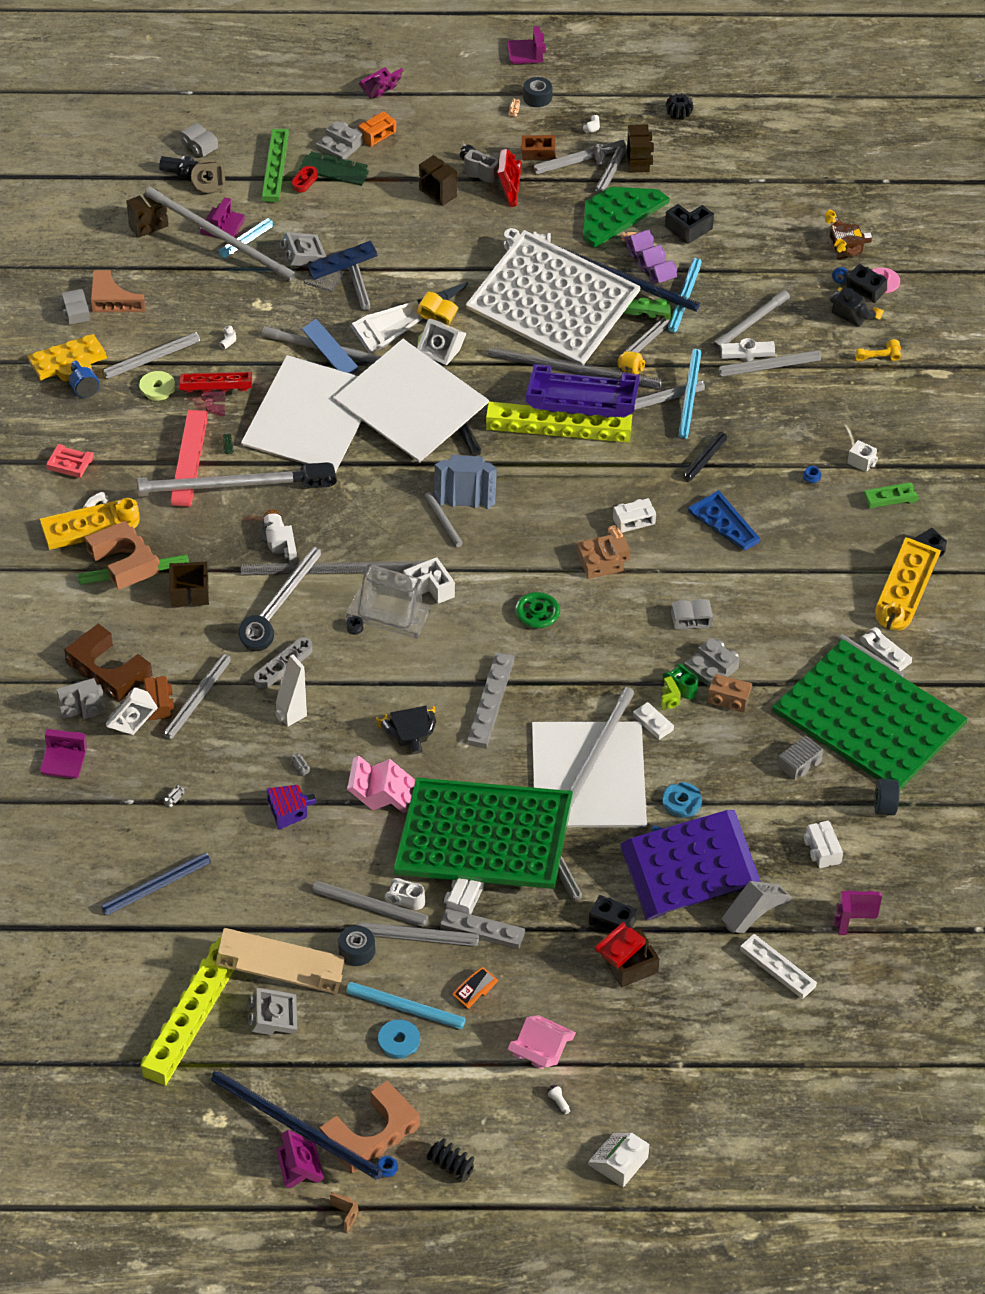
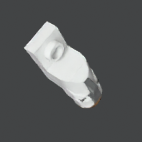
M277 510L266 511L262 523V542L268 544L272 553H284L285 559H289L290 565L291 563L296 565L297 552L292 526H284L281 514Z

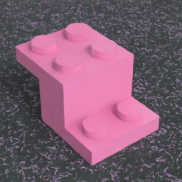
M357 756L352 761L347 790L373 811L392 804L405 814L408 813L415 779L391 759L371 766L363 758Z
M540 1015L530 1016L526 1018L518 1039L510 1042L508 1050L513 1052V1056L522 1060L527 1058L532 1061L531 1064L533 1066L543 1069V1067L558 1064L566 1042L573 1040L576 1032Z

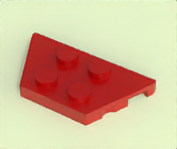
M508 149L501 150L498 160L499 169L497 174L501 180L510 207H515L518 200L522 162L520 159L515 160L516 156L511 154Z

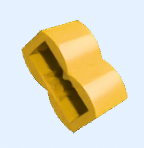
M428 291L420 302L416 313L426 320H437L449 326L457 313L458 307L453 302L443 300L438 294Z

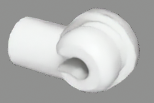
M591 116V121L583 126L585 133L588 134L589 132L599 130V116Z
M226 326L223 329L225 339L219 343L223 350L236 341V332L232 326Z
M99 492L90 497L83 508L95 506L98 502L101 504L107 503L109 497L104 492Z

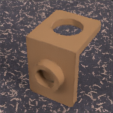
M331 1192L330 1205L348 1212L344 1220V1232L348 1233L358 1215V1202L353 1201L348 1196H341Z

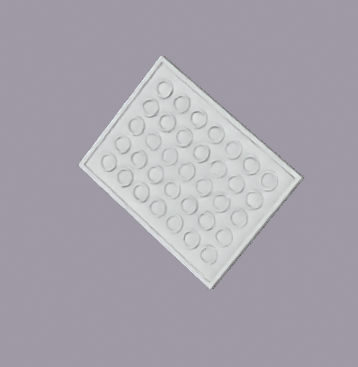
M524 230L467 302L466 308L574 363L576 362V364L578 363V365L579 363L584 365L639 293L640 286Z

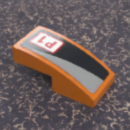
M482 967L465 980L452 995L470 1009L482 994L485 996L499 980Z

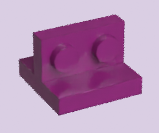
M224 197L217 208L212 207L205 220L235 237L245 220L244 214L232 212L231 199ZM200 228V234L218 238L213 234L209 233L208 231L204 230L203 228Z
M290 1130L283 1132L281 1135L284 1145L277 1148L276 1151L284 1185L292 1188L306 1178L317 1183L322 1181L324 1176L316 1144Z

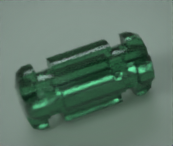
M230 433L222 435L225 454H232L234 452L232 435Z

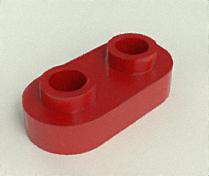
M313 166L303 167L293 178L292 189L299 193L307 191L318 177L317 169Z

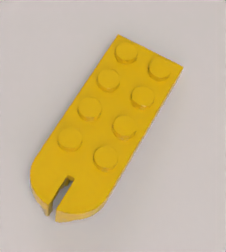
M123 498L113 502L40 518V524L49 550L85 542L86 536L124 521L130 527L136 528L140 521L137 502L132 498Z
M905 537L875 609L876 620L881 626L887 627L892 614L895 617L892 620L890 630H903L910 625L941 550Z

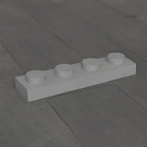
M448 908L440 924V929L478 934L481 940L515 949L520 948L525 934L524 928Z

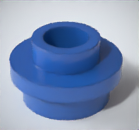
M838 267L834 269L832 278L836 283L844 284L847 282L849 272L844 267Z
M809 466L803 472V478L809 483H816L821 479V472L819 468Z
M384 1156L377 1162V1166L383 1169L381 1174L383 1177H392L398 1171V1163L391 1156Z

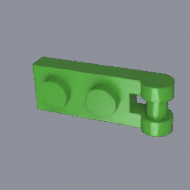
M912 483L864 491V497L869 508L904 502L915 503L919 499L917 493L914 492L915 488Z

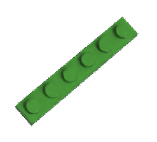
M272 129L262 201L279 202L289 129Z

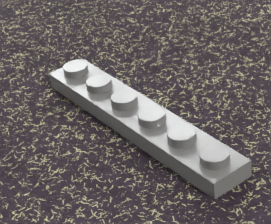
M495 653L468 737V745L487 749L514 663L513 655Z

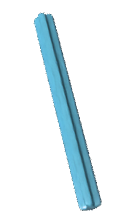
M694 258L692 260L680 292L681 297L682 295L685 298L690 297L701 267V259ZM676 304L668 324L669 332H677L685 310L684 307Z
M693 349L691 353L678 434L679 438L687 439L689 434L701 358L700 349Z
M349 982L346 989L350 995L458 1029H462L465 1025V1018L354 982Z

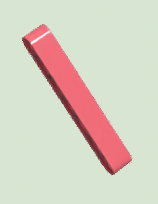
M188 410L175 479L197 478L207 425V411ZM194 489L173 490L171 497L172 506L191 507Z

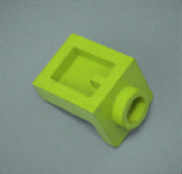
M672 676L664 678L663 696H661L662 710L679 706L681 696Z

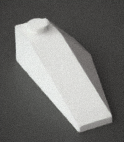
M294 655L289 657L276 700V717L279 721H283L287 727L307 716L304 666Z

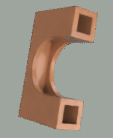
M126 521L85 537L88 553L95 561L119 552L132 553L129 557L108 565L110 580L118 590L159 574L158 565H160L157 555L152 554L150 547L144 544L142 537L137 536L134 527H130Z
M387 1080L371 1091V1104L388 1122L386 1128L381 1133L371 1137L356 1135L338 1116L322 1125L320 1132L324 1133L328 1138H332L334 1142L337 1141L345 1146V1148H349L351 1152L353 1151V1153H357L362 1158L364 1157L369 1162L375 1157L378 1158L383 1155L385 1150L392 1145L395 1146L400 1143L406 1135L414 1133L420 1126V1114ZM338 1157L352 1174L358 1170Z

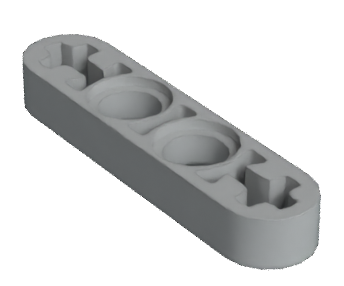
M305 637L300 638L254 674L255 686L259 689H267L283 677L288 660L286 657L294 655L302 662L313 651L312 641ZM274 666H280L282 668L279 671L272 670Z

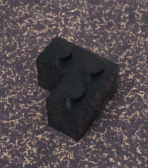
M679 204L666 211L665 227L687 244L713 229L714 213L703 205L692 212L687 211Z

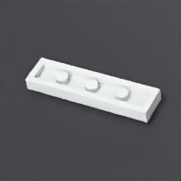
M755 934L740 946L742 953L801 999L806 997L816 987V981Z

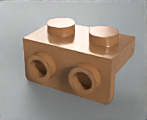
M715 673L709 687L707 702L744 712L752 689V683Z

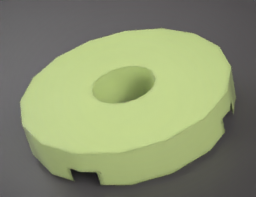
M163 371L150 372L141 378L139 384L140 392L152 401L167 399L175 391L174 378L169 373Z

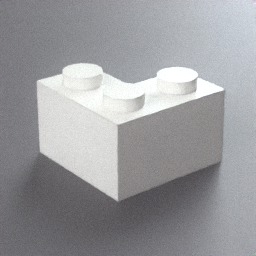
M437 557L404 570V586L412 598L428 591L438 604L455 597V582Z

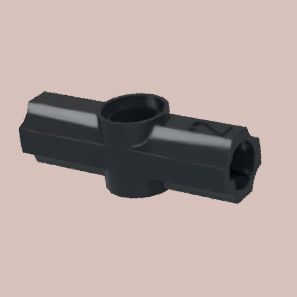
M161 156L159 170L177 173L182 178H188L199 161H194L190 156H182L181 159ZM206 172V175L203 177L210 178V172Z

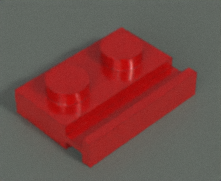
M622 922L595 946V952H599L605 960L618 969L645 945L646 939L631 927L625 926V923Z

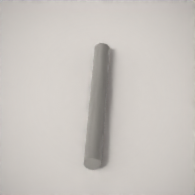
M427 492L425 497L456 547H461L463 542L432 493Z
M841 634L838 641L844 639L900 676H904L903 672L845 635Z

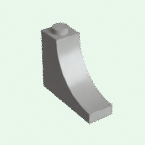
M749 881L721 919L726 923V928L732 933H745L760 916L778 905L788 904L792 897L779 884Z

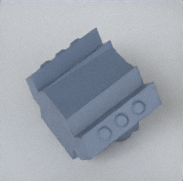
M451 455L449 460H442L435 464L434 498L439 506L445 503L450 504L452 507L460 505L477 508L483 505L486 509H489L495 505L497 468L491 463L485 462L483 457Z

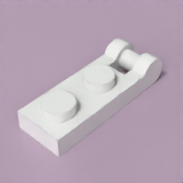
M873 627L869 634H864L860 637V641L865 647L901 671L912 663V657L881 634L877 627Z

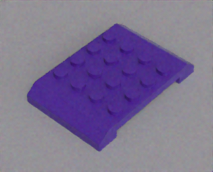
M536 364L533 366L526 393V402L534 409L548 410L549 412L562 411L568 414L582 413L587 416L602 415L606 418H625L634 412L640 382L639 374L622 373L621 379L551 373L552 366Z
M735 810L721 811L630 838L620 844L646 921L664 916L666 913L734 892H742L749 881L761 882Z

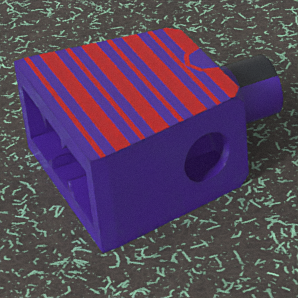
M299 785L267 788V801L278 830L307 817V806L316 804L314 792L303 795Z

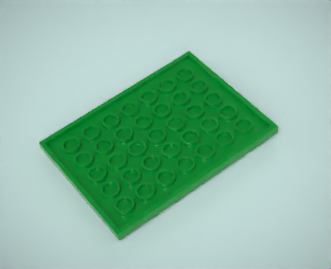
M844 639L826 654L772 708L774 713L877 780H897L900 790L967 723L968 719Z
M416 777L393 869L394 875L457 880L459 878L482 883L555 889L573 801V791Z

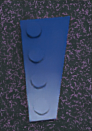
M719 490L688 507L690 514L742 550L746 551L760 543V537Z

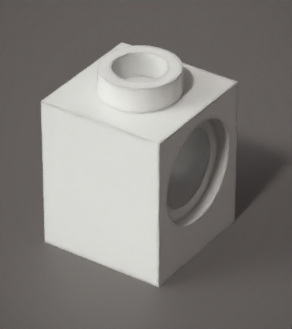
M858 440L849 451L847 464L867 472L870 467L875 466L878 457H876L877 449Z

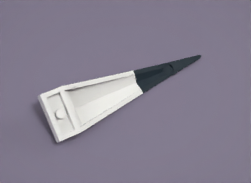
M468 282L436 294L443 300H449L464 289ZM422 299L366 315L352 323L351 328L368 353L373 354L386 347L423 319L416 313Z

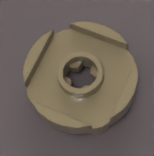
M201 160L192 170V183L202 193H215L222 188L225 182V171L215 160ZM206 172H210V175H213V178H211L210 181H207L206 178H203V176L206 175Z

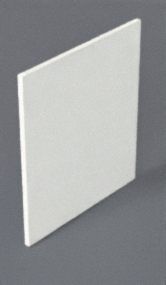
M404 339L400 340L333 397L336 402L419 463L489 403L487 398Z
M287 355L249 426L241 445L302 464L329 462L334 465L336 473L362 420L336 402L333 397L358 376Z
M532 722L534 788L569 791L607 722ZM641 722L617 723L571 807L567 828L647 827Z

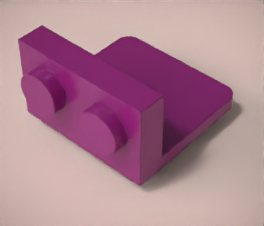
M533 26V39L510 40L507 42L511 64L543 62L546 44L543 43L544 33L540 32V26Z
M384 67L361 80L359 85L370 99L378 98L386 90L389 89L390 91L397 86L396 83L402 78L401 75L404 70L400 68L390 74L387 68Z
M46 729L45 740L47 748L40 768L41 774L77 779L80 776L87 751L85 733Z
M841 891L839 903L836 904V914L834 915V927H838V935H847L850 918H878L882 893L875 891Z

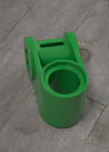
M681 663L676 664L675 668L670 672L663 674V679L672 676L683 698L693 699L697 696L698 678Z

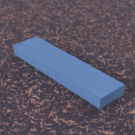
M317 319L302 328L306 336L336 370L349 374H354L359 370L354 361Z

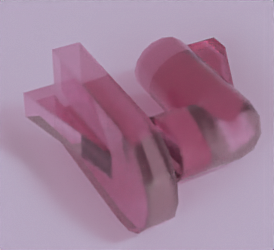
M225 392L203 393L201 399L206 402V411L225 416V404H214V402H225Z

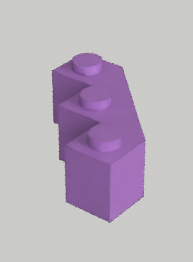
M649 230L625 237L630 255L639 260V267L644 273L648 272L651 283L656 284L677 277L676 265L672 260L665 261L664 249L661 248V245L654 246V238Z

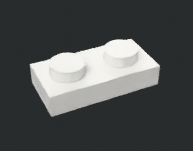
M648 702L633 712V717L638 722H641L658 740L674 730V725Z

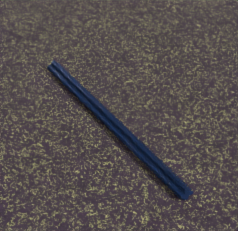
M583 255L579 256L640 286V290L654 296L666 299L694 312H697L700 307V302L698 303V301L697 303L694 300L692 302V299L685 298L683 295L681 297V295L670 292L668 289H662V287L655 286L653 283L651 285L648 281L640 280V278L638 279L633 275H627V273L618 271V269L614 270L613 267L605 266V264L603 265V263L598 261H592V259L583 257Z
M220 1071L212 1073L211 1081L258 1108V1110L266 1113L283 1125L293 1129V1131L341 1158L356 1169L366 1173L371 1178L377 1180L382 1177L383 1169L379 1168V1166L372 1164V1162L370 1163V1161L368 1162V1160L364 1159V1157L362 1158L357 1153L351 1152L349 1148H345L339 1142H334L332 1138H328L324 1133L322 1134V1132L307 1125V1123L301 1122L299 1118H295V1116L289 1114V1112L287 1113V1111L272 1102L266 1101L264 1097L258 1096L254 1091L248 1090L244 1085H240V1083L234 1081V1079L232 1080V1078L230 1079L224 1073L222 1074Z

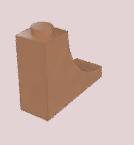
M94 270L91 295L93 312H145L144 294H134L120 288L114 282L111 270Z

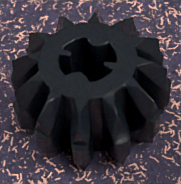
M682 93L670 95L666 102V111L671 118L684 119L685 117H690L694 108L692 98Z

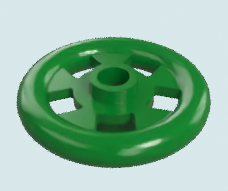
M532 592L518 600L515 606V614L517 619L525 626L538 629L545 628L557 621L560 615V606L551 595L542 592ZM526 603L531 604L528 609L523 607ZM552 607L553 612H547V608ZM529 614L532 618L528 619L525 615ZM546 617V620L539 621L540 618Z

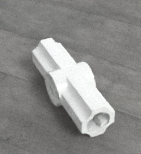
M745 338L740 343L720 344L721 359L740 358L744 362L754 360L755 357L775 356L774 341L755 342L753 339Z

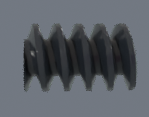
M445 1138L440 1142L434 1143L427 1153V1160H432L434 1165L439 1164L441 1169H446L447 1173L453 1174L455 1178H461V1182L467 1181L473 1171L475 1157L471 1156L467 1160V1152L460 1156L461 1148L457 1147L453 1151V1143L445 1146Z

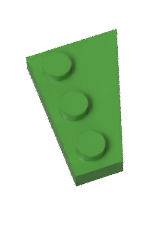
M647 298L633 300L623 312L632 315L646 313L649 317L656 318V315L665 316L666 320H671L670 302L663 298L649 300Z

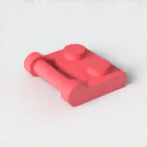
M58 444L46 464L47 470L81 478L88 464L93 460V453L65 448L64 445Z

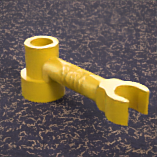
M895 339L890 340L886 343V349L868 351L867 349H856V361L882 356H890L892 361H897L901 358L900 342Z

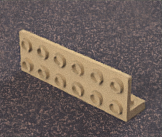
M224 928L215 965L337 994L343 976L341 974L345 958L336 954Z

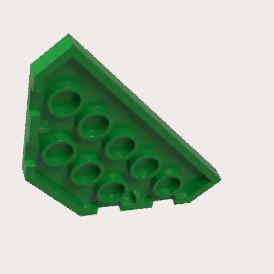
M609 187L585 202L583 240L596 248L667 205L670 198L659 189Z

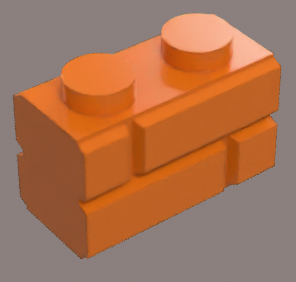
M383 111L378 115H374L368 121L362 122L358 129L363 134V142L372 147L396 132V120Z

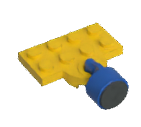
M94 334L27 355L29 363L40 380L58 375L66 383L69 380L73 391L81 398L94 395L100 386V382L93 372L91 364L107 359L105 350Z

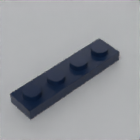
M370 240L307 264V269L313 280H316L378 255Z

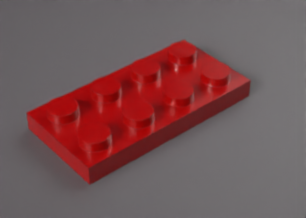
M252 372L182 373L180 375L179 390H184V392H194V390L211 392L212 389H220L223 392L230 391V389L247 391L248 388H252Z

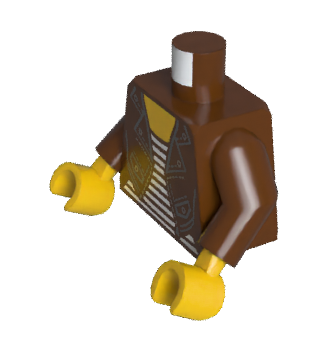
M828 210L825 213L826 223H831L829 238L837 259L853 258L863 252L865 243L872 242L871 233H861L859 225L842 223L839 219L835 218L836 214L832 210Z

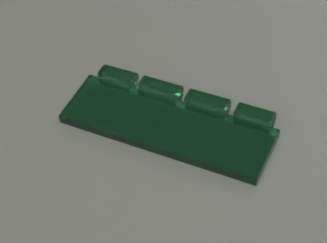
M313 151L305 156L299 168L300 171L305 166H313L317 169L318 176L359 186L363 185L369 173L367 164L356 162L355 166H353L354 161L340 158L338 163V157L324 155L322 159L323 154Z

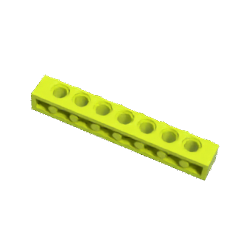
M499 402L488 403L486 430L630 443L631 414L625 418H606L602 415L587 416L582 413L549 412L548 410L534 409L530 405Z
M221 937L217 939L216 943L211 944L207 958L201 961L199 971L196 975L192 976L187 991H183L181 994L180 1002L177 1007L172 1009L169 1021L163 1024L160 1036L152 1042L151 1051L148 1056L143 1057L140 1067L142 1068L144 1078L164 1086L167 1085L234 972L233 969L215 965Z

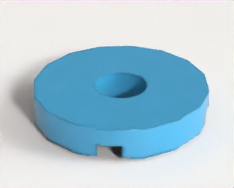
M679 782V784H671L665 789L662 802L665 810L672 816L687 818L695 815L700 810L702 797L699 789L694 785ZM683 797L686 798L687 801L680 802L677 799Z
M393 1020L381 1027L378 1034V1045L386 1056L394 1059H404L417 1051L420 1045V1033L417 1027L409 1021ZM400 1036L405 1040L403 1042H395L393 1039Z

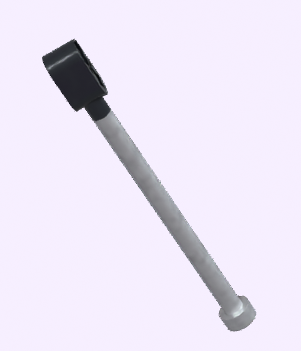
M309 463L301 466L300 471L156 481H148L147 477L137 478L138 496H148L149 492L292 482H302L306 488H320L335 485L337 477L332 463Z

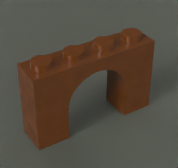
M98 623L64 649L65 661L70 667L77 669L83 677L88 679L94 678L96 684L101 685L102 690L105 691L108 697H113L116 701L120 702L130 691L142 685L145 678L153 676L152 666L150 662L139 654L115 669H104L94 663L96 658L113 646L111 632Z

